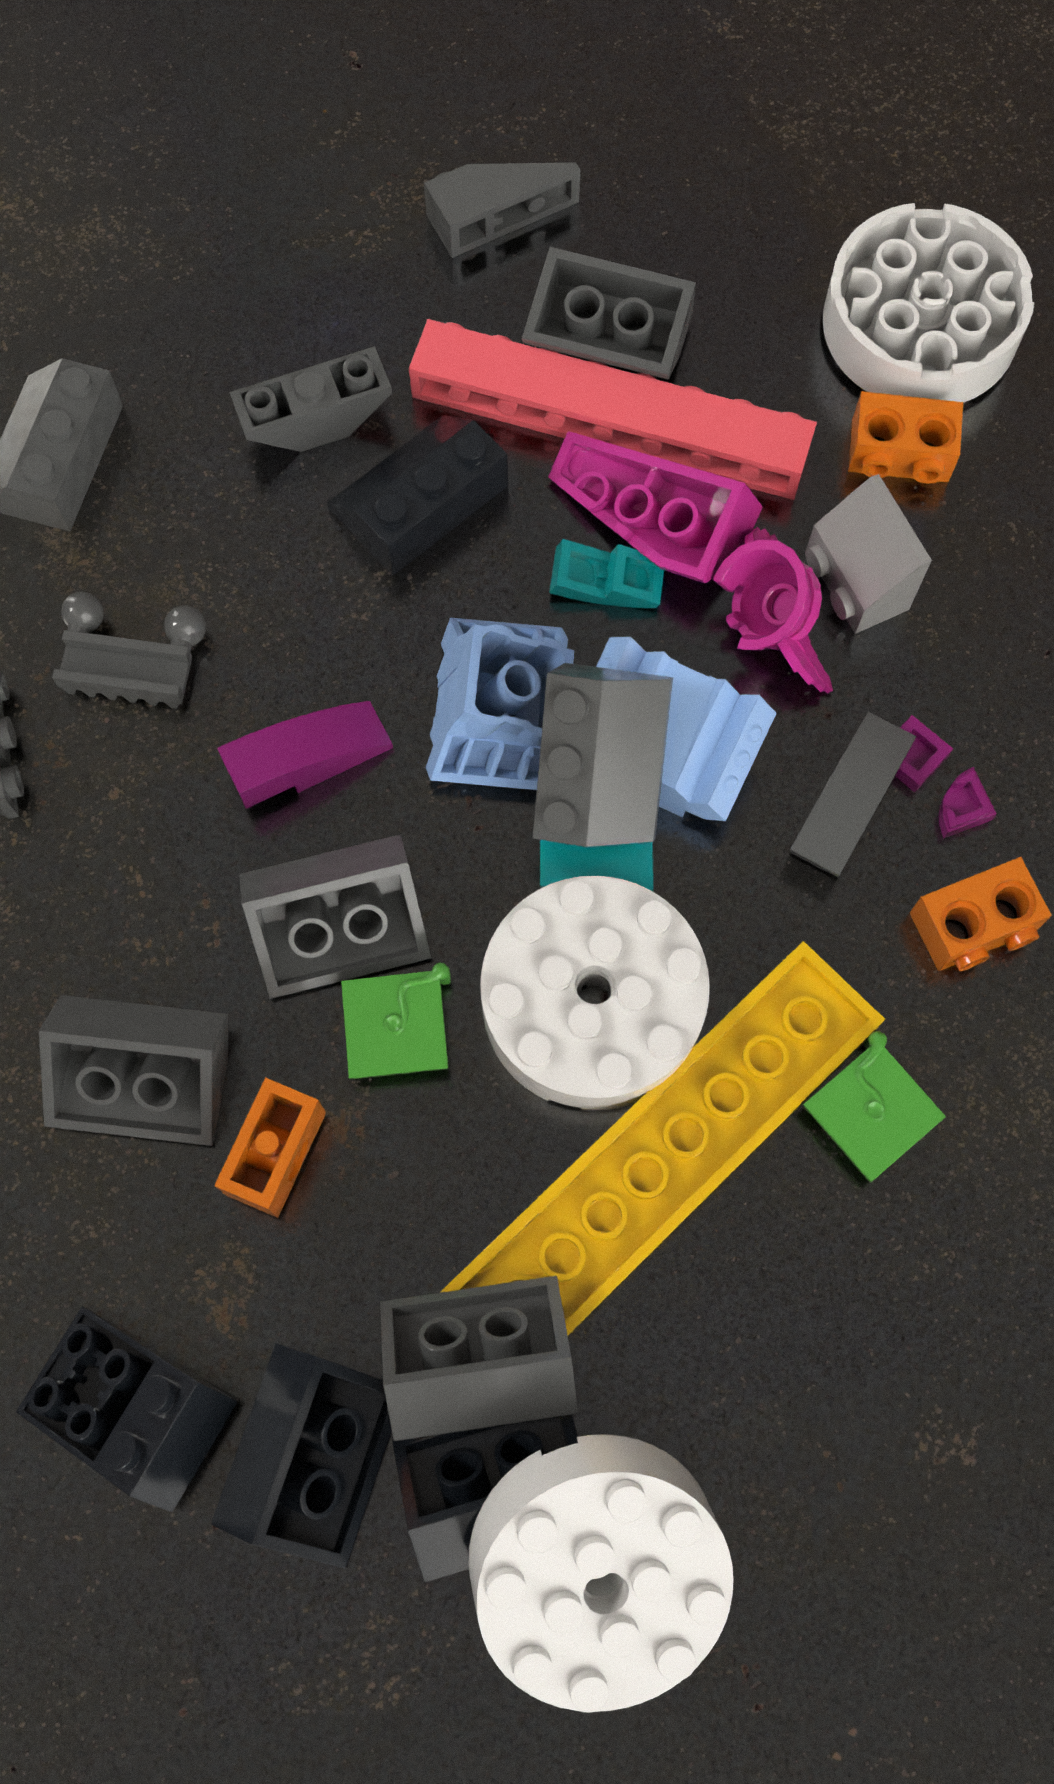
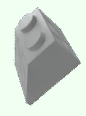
M879 474L867 479L814 525L805 552L808 566L812 567L817 578L822 577L831 592L830 600L835 613L840 619H847L855 634L908 611L932 561Z

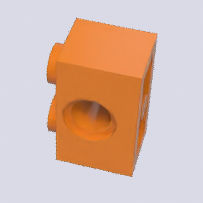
M265 1077L214 1186L226 1196L278 1218L326 1115V1111L320 1101Z

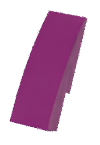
M369 700L340 705L285 720L218 747L217 750L247 809L293 786L297 793H300L392 749L393 744Z

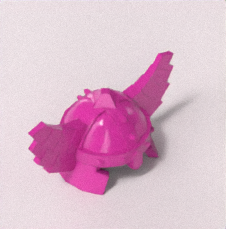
M757 527L745 536V544L739 546L722 562L713 578L724 590L732 593L734 591L732 613L726 616V622L730 628L739 630L742 635L737 649L781 650L794 673L798 672L808 685L812 684L820 692L825 691L828 694L833 691L831 679L818 660L808 637V633L819 617L822 601L821 584L814 574L812 567L801 562L793 549L778 541L775 533L770 536L765 528L760 530Z

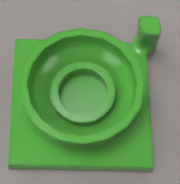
M436 963L432 971L341 981L350 1080L449 1069L441 984H450L451 975L450 969L445 963Z
M880 1031L871 1033L864 1042L866 1051L803 1104L806 1110L869 1182L876 1179L946 1117L885 1048L887 1036Z

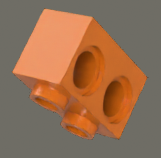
M861 391L852 419L848 472L864 473L868 477L879 474L881 478L886 476L911 478L926 484L936 482L948 483L960 457L963 402ZM874 437H880L886 441H880L875 439ZM924 442L931 443V444L935 445L936 447L929 446V445H927V444L924 443Z
M1022 857L921 896L910 911V915L938 971L955 964L959 971L975 967L990 958L987 951L1006 944L1009 951L1024 947L1040 937L1037 930L1052 916ZM996 900H1004L1012 904L1016 909L1017 918L1011 919L1002 915L997 909ZM956 920L962 923L968 931V939H959L951 935L946 928L945 921Z

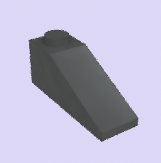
M576 162L466 164L450 172H443L434 179L424 182L426 216L450 256L454 258L579 203L580 168Z

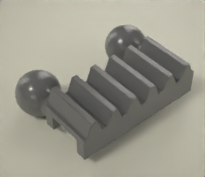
M84 591L75 592L64 600L61 615L68 629L64 630L62 640L66 647L60 669H54L52 676L58 688L72 695L75 694L76 690H79L94 698L96 693H101L110 700H116L117 696H123L130 703H136L137 699H143L152 706H156L158 702H164L169 707L177 709L179 704L182 705L192 662L191 647L198 644L206 633V621L198 609L188 605H181L169 611L164 620V631L171 642L170 644L90 634L103 622L104 608L101 601L95 595Z

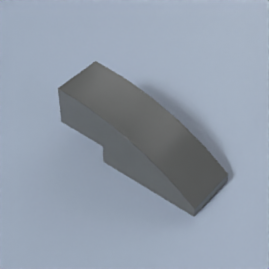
M868 712L794 841L790 853L839 878L916 736Z

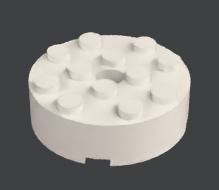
M915 203L892 207L872 216L859 225L847 238L838 253L823 309V329L826 343L842 371L855 384L867 392L964 403L991 388L1004 375L1015 356L1034 308L1030 284L1033 277L1031 268L1016 242L1002 228L978 213L949 204H944L943 210L915 209Z
M581 876L564 879L535 891L517 904L500 923L489 942L484 956L480 983L485 1028L497 1057L508 1072L525 1088L547 1101L550 1099L564 1105L590 1111L610 1110L636 1103L643 1095L664 1082L680 1067L695 1046L707 1014L710 987L705 955L700 942L685 918L671 904L653 891L630 881L606 876ZM584 985H595L603 988V990H607L609 999L600 1004H590L582 1000L578 993Z
M607 1434L577 1437L578 1443L556 1449L543 1456L541 1450L514 1466L498 1482L483 1503L476 1518L469 1545V1574L478 1623L486 1648L495 1664L509 1680L529 1695L560 1708L587 1713L611 1711L641 1704L661 1695L689 1677L717 1642L728 1617L733 1596V1567L727 1543L702 1489L691 1473L679 1461L654 1445L638 1439Z

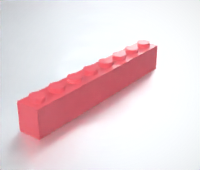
M427 319L409 366L412 398L564 439L567 432L570 431L744 482L750 489L791 500L795 499L817 422L804 419L793 412H777L755 406L744 399L732 400L709 394L698 387H683L660 381L648 374H634L611 368L604 363L592 360L585 361L562 355L557 351L513 342L502 335L490 336L465 329L463 326L452 322L441 323Z

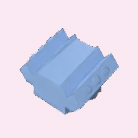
M461 618L449 619L441 642L444 657L437 674V688L439 689L436 713L429 734L433 747L426 770L431 781L537 790L547 673L563 663L573 664L575 650L567 649L568 638L562 627Z
M610 637L596 667L673 677L659 807L680 817H683L685 811L702 819L726 821L776 716V712L760 695H740L726 679L708 677L679 664L678 661L670 658L664 651L646 652L631 637Z

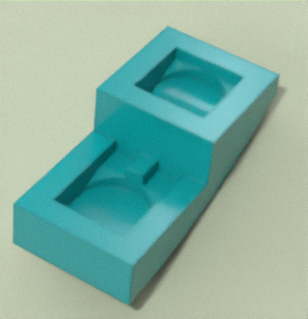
M562 539L555 550L549 593L602 605L657 608L661 600L664 570L657 567L638 550L618 544L610 553Z
M540 840V887L543 888L549 884L569 878L606 876L630 881L654 892L653 842L583 847Z

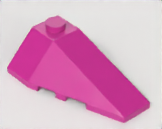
M570 431L566 434L548 476L552 482L657 567L705 584L714 577L722 562L739 546L745 544V536L753 530L763 508L744 482Z

